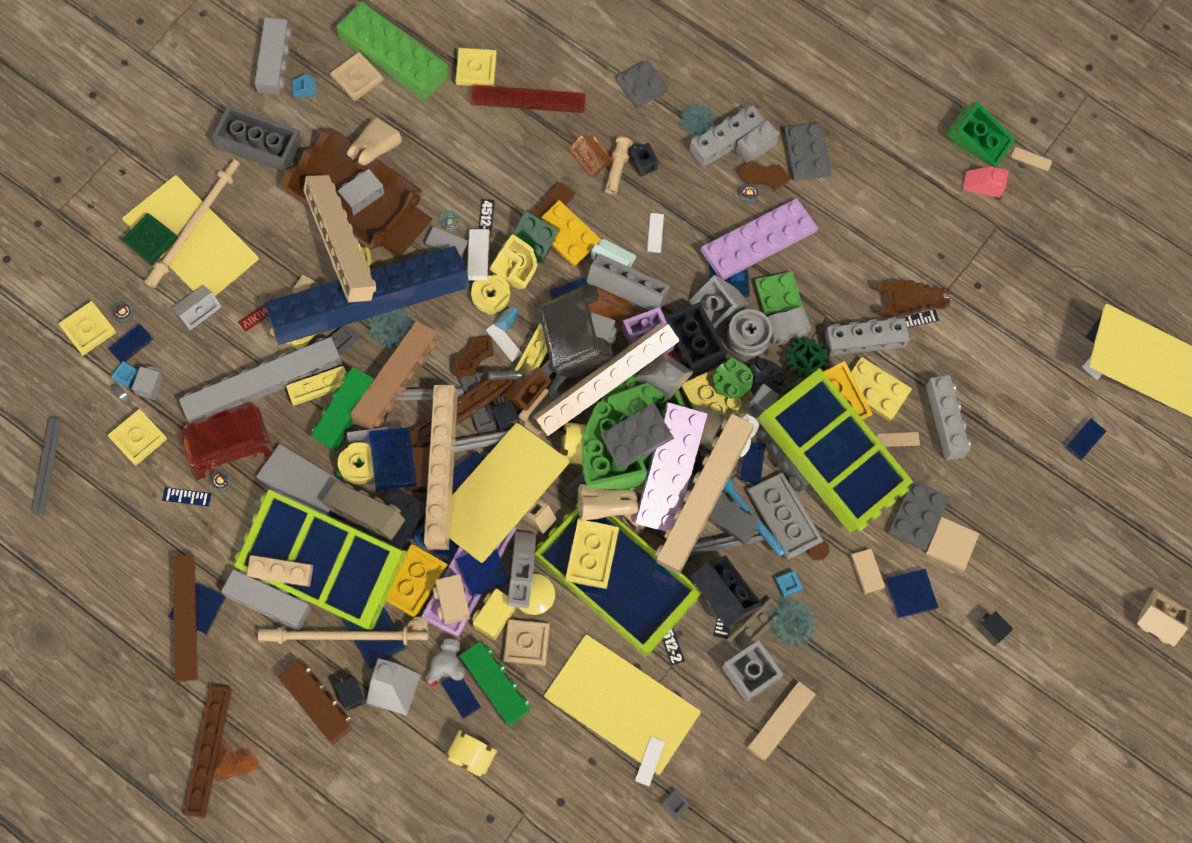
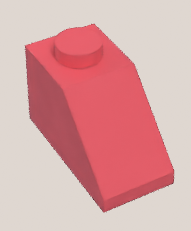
M994 167L966 171L963 190L1000 198L1006 188L1009 171Z

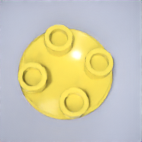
M533 574L529 608H519L524 614L538 615L546 612L553 605L555 590L551 581L540 574Z

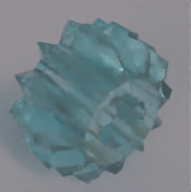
M697 103L694 104V107L689 105L687 111L683 112L682 124L685 126L686 131L691 130L692 135L695 132L698 135H702V132L706 133L714 124V114H711L710 108L705 109L704 104L701 107H698Z

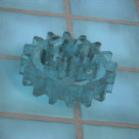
M401 308L371 317L373 322H369V326L372 328L370 330L371 335H375L374 341L380 340L381 346L388 343L389 348H391L392 343H395L398 347L399 341L404 339L413 326L411 324V316L407 317L408 311L402 312ZM388 321L392 324L394 331L390 328Z
M790 601L788 606L784 603L781 605V609L775 611L778 616L772 618L776 622L772 629L778 630L775 637L781 636V643L787 640L788 646H792L795 642L796 647H799L801 643L807 644L809 642L808 638H814L815 635L812 631H816L818 628L813 626V623L817 622L818 619L812 618L815 612L808 611L809 605L802 607V601L797 602L796 605L793 601ZM788 611L787 619L782 621L784 614ZM792 621H794L795 623H802V624H800V625H798V626L796 627L795 625H792V624H789V623H791ZM807 626V630L805 634L802 636L803 628Z

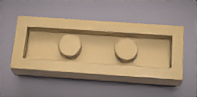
M250 555L247 576L310 586L313 565Z

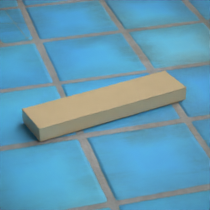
M798 682L749 745L748 749L765 761L816 694L801 682Z

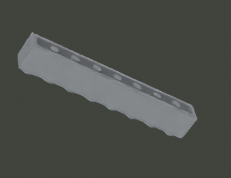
M321 338L315 344L302 346L290 354H282L278 359L265 361L254 369H245L237 376L226 377L215 385H206L198 392L187 393L179 401L192 427L287 388L286 385L312 377L313 374L310 372L312 370L314 371L318 368V371L315 373L318 375L342 365L332 338Z

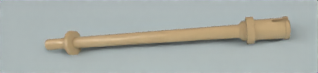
M233 159L225 172L219 171L217 173L220 179L163 260L153 265L154 269L145 279L147 285L156 288L162 277L168 274V265L225 184H232L234 182L231 176L240 165L237 160Z
M405 626L403 631H286L284 627H278V629L260 628L258 640L259 642H278V644H283L286 640H403L404 645H408V640H428V631H408V626Z

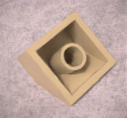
M1153 589L1139 614L1137 624L1143 631L1156 635L1163 643L1175 646L1189 627L1191 610Z

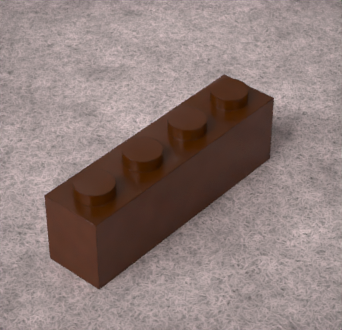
M296 661L277 677L333 746L353 730L350 725L353 721L345 712L341 714L336 707L339 704L332 695L330 697L326 696L323 692L326 688L319 679L313 680L310 676L313 672L306 663L301 665L299 661Z

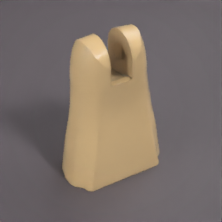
M375 118L350 146L347 155L352 159L360 155L358 162L362 165H367L380 155L399 146L402 140L400 132L380 119Z
M580 484L578 489L580 521L635 514L638 512L636 493L632 490L587 488V485Z

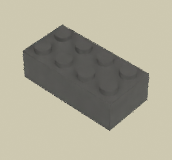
M230 105L227 106L212 136L217 149L282 172H286L289 169L302 142L298 129Z

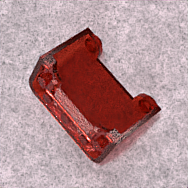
M247 405L242 410L196 425H186L183 428L184 430L181 431L188 465L196 481L206 478L205 472L208 469L210 472H213L214 467L253 455L255 458L258 457L257 453H264L266 458L274 452L261 410L254 405Z

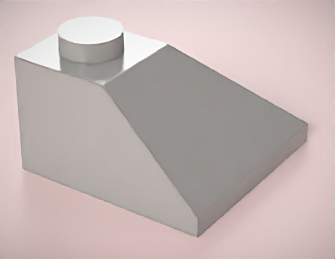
M716 275L689 300L691 305L701 302L715 330L730 321L734 315L742 311L749 304L737 288Z
M663 352L648 363L637 375V378L644 383H649L661 391L664 397L670 399L692 375L693 371Z
M378 658L366 703L407 716L421 675L399 664Z

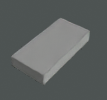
M436 227L432 228L425 242V246L437 251L455 246L461 259L469 245V241Z

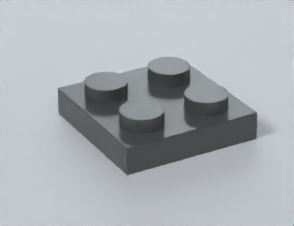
M648 60L616 77L617 83L636 109L668 92L667 85Z

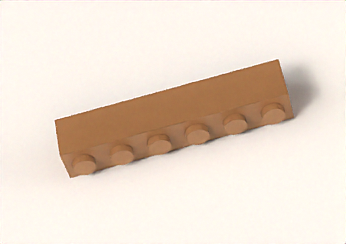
M418 321L414 323L352 410L351 420L353 423L366 430L381 427L385 414L392 411L397 397H401L404 394L406 384L409 381H413L418 367L425 364L428 357L427 354L430 350L434 351L438 344L436 331Z

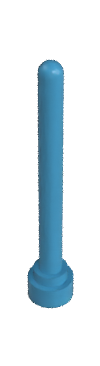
M729 477L722 492L728 493L732 500L741 505L740 509L744 512L750 511L754 513L736 492L733 485L734 481ZM758 518L760 527L757 530L779 556L784 555L785 550Z

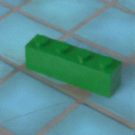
M354 367L348 370L343 377V384L334 391L331 404L324 408L322 419L313 426L311 437L336 452L353 424L351 420L352 410L375 379Z
M480 641L461 654L460 660L504 723L510 728L530 714L529 707L531 705L524 695L520 697L516 692L518 687L513 679L508 680L504 675L506 670L500 661L497 663L492 658L494 653L487 644L484 646Z

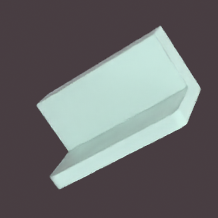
M602 239L599 245L595 244L592 249L591 258L593 260L601 254L631 267L636 259L635 254L605 239Z

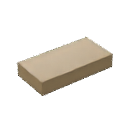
M872 549L852 554L851 558L864 594L884 589L885 585Z

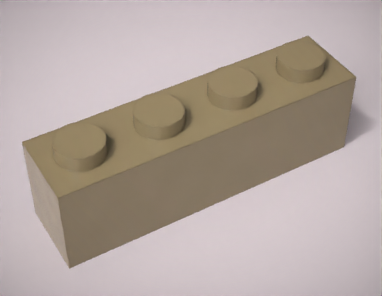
M335 482L322 501L330 511L389 540L393 539L405 521L400 515V509L392 504L387 506L377 497L372 499L370 495L362 490L357 492L348 483L343 485Z

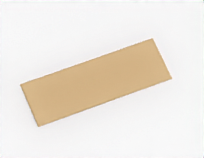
M1018 147L1014 148L1011 158L1049 171L1052 163L1050 159Z
M919 432L877 434V438L884 447L920 445Z

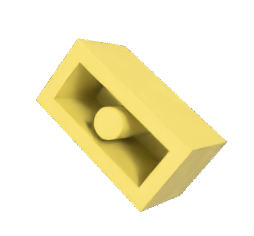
M495 589L493 593L489 592L483 602L485 606L482 610L478 609L472 618L474 621L473 628L493 641L496 640L517 608L507 606L508 596L498 589Z

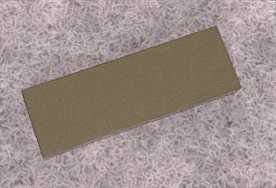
M770 597L726 641L738 653L742 652L755 643L785 611Z

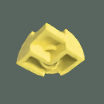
M512 234L500 249L489 270L504 278L509 286L524 289L537 268L534 250L527 243Z

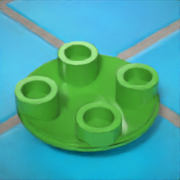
M729 359L727 362L720 364L713 374V385L716 391L727 398L744 396L749 392L753 384V374L750 369L735 359Z

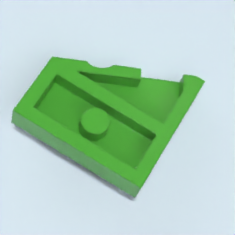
M645 383L608 397L607 402L630 417L653 403L657 405L664 394L649 383Z

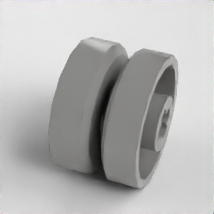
M745 309L739 311L732 317L728 327L726 343L729 350L735 356L742 359L760 357L769 345L772 336V324L769 318L758 310Z

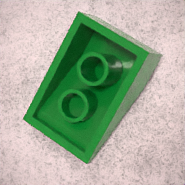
M979 102L965 105L945 133L957 146L994 168L998 166L1016 140Z

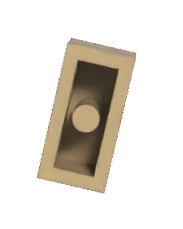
M460 574L435 580L437 587H433L435 600L440 599L441 607H437L440 620L444 619L445 625L469 620L470 614Z

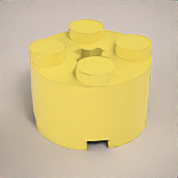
M570 422L564 424L563 430H566V434L562 435L560 454L569 459V464L582 465V443L587 426L585 424Z
M459 730L447 754L449 755V761L460 766L464 763L468 765L466 770L481 777L482 773L486 774L497 750L491 749L490 746Z

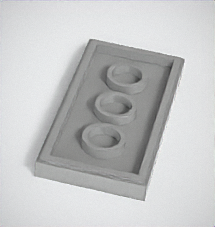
M281 444L278 445L256 476L258 480L274 490L327 515L331 511L322 502L335 482L345 484Z
M783 472L747 489V494L770 533L785 550L784 557L786 560L823 542L822 537Z

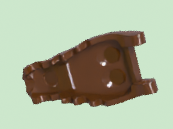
M913 280L877 283V290L884 292L886 307L880 308V315L884 317L905 318L934 309H947L950 305V294L946 287H930L929 284H923V282L917 284Z

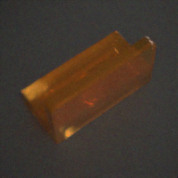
M592 135L580 136L569 149L591 177H596L605 166H612L613 164L612 158Z
M601 289L595 294L588 310L615 320V327L621 330L623 320L628 319L635 312L636 307L623 298Z

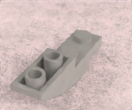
M515 531L507 606L529 608L536 534Z

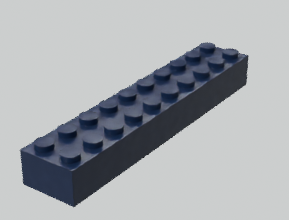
M452 246L370 270L371 278L376 283V291L373 292L371 301L348 302L341 283L337 280L264 302L276 341L278 345H282L470 288L467 269L456 247Z

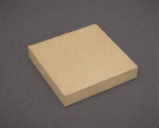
M360 52L330 73V77L354 102L383 81V76Z
M941 517L926 555L964 571L980 533Z
M508 619L503 661L546 666L550 623Z

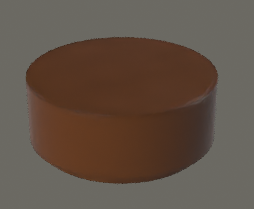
M823 540V542L810 548L808 554L813 560L822 561L829 554V546Z

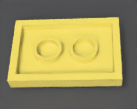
M863 357L860 358L851 372L870 410L891 422L912 388Z
M578 519L565 581L607 589L619 527L586 520L580 521Z

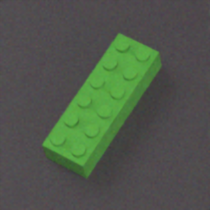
M362 1L337 25L339 39L355 51L360 52L367 60L422 101H425L449 76L448 65Z

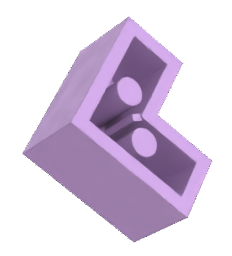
M660 307L623 320L622 331L629 346L660 323H667ZM674 345L670 347L668 350H666L664 353L673 351Z

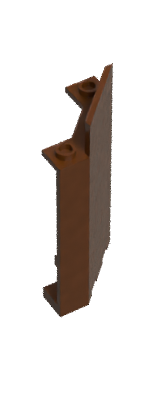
M333 128L322 130L315 147L304 150L298 165L286 170L280 186L309 206L303 191L306 176L329 175L331 182L335 184L336 194L339 196L338 190L344 183L351 182L360 172L370 169L383 185L385 194L354 216L342 201L341 206L346 211L348 222L352 225L354 237L370 250L382 246L400 258L433 220V218L416 207L421 200L422 189L377 158L367 165L360 164L358 162L360 155L355 159L347 155L348 149L353 144L351 140Z

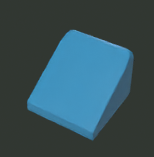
M305 74L292 79L293 97L316 95V81L313 77Z
M517 308L505 309L494 325L505 332L508 331L517 318Z

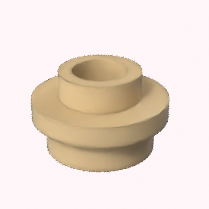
M413 617L408 623L410 631H428L429 629L428 622L420 617Z

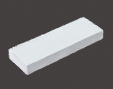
M470 229L468 279L488 280L489 229Z

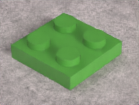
M793 272L755 279L754 283L761 308L767 317L803 307Z

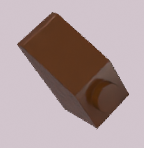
M536 367L516 379L503 394V397L508 402L512 401L515 409L528 411L549 385L551 379L539 367Z

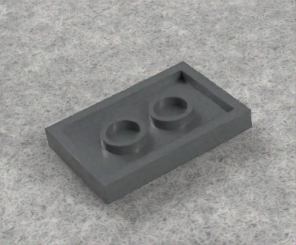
M822 123L784 127L793 181L831 177L832 171Z
M655 403L600 434L620 470L675 439Z
M913 479L909 486V491L906 492L887 534L925 552L950 497Z

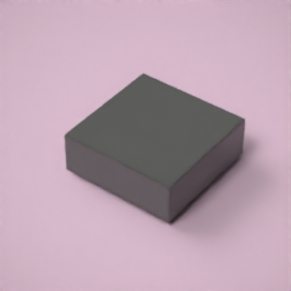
M675 789L660 805L676 820L691 803Z

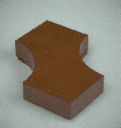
M752 160L737 170V174L747 186L763 184L776 191L791 180L780 164L774 167H763Z
M491 336L471 338V345L468 350L454 357L456 378L475 376L478 365L484 359L494 356Z

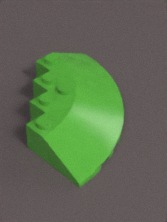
M644 367L608 392L593 410L587 423L582 443V467L587 488L625 490L645 484L647 475L645 466L650 465L653 451L620 470L600 435L629 418L607 402L608 397L645 384L637 378V375ZM678 390L670 399L663 396L656 405L662 417L667 403L684 407Z

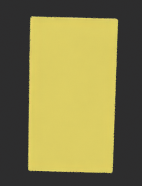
M175 175L123 217V221L132 229L147 213H150L179 237L203 201ZM209 208L168 266L193 292L204 285L216 296L255 264L259 257ZM172 244V245L166 250V252L160 257L162 260H163V258L165 257V255L168 253V251L170 250V248L173 246V244Z
M1105 304L1089 367L1192 417V346L1109 304Z
M516 423L452 495L450 539L479 562L483 563L570 463L569 459Z
M585 635L544 695L550 702L640 763H642L651 737L664 741L665 744L654 771L658 775L661 774L700 714V710L588 635Z

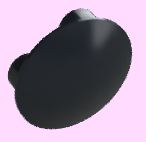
M761 358L749 365L748 368L753 374V384L750 389L752 394L763 384L774 392H779L778 388L780 385L783 386L785 375L776 363L766 358Z

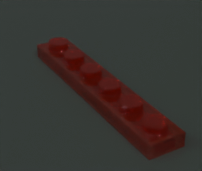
M473 85L471 105L585 113L586 93Z

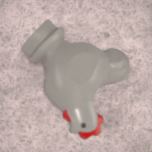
M445 639L441 645L443 651L433 658L431 670L425 677L427 685L430 687L437 685L442 677H451L456 681H460L465 676V670L456 656L460 652V642L453 639Z

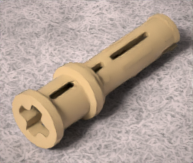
M618 137L616 139L617 146L612 153L613 164L605 188V192L611 195L617 194L623 166L629 159V148L633 144L626 137Z

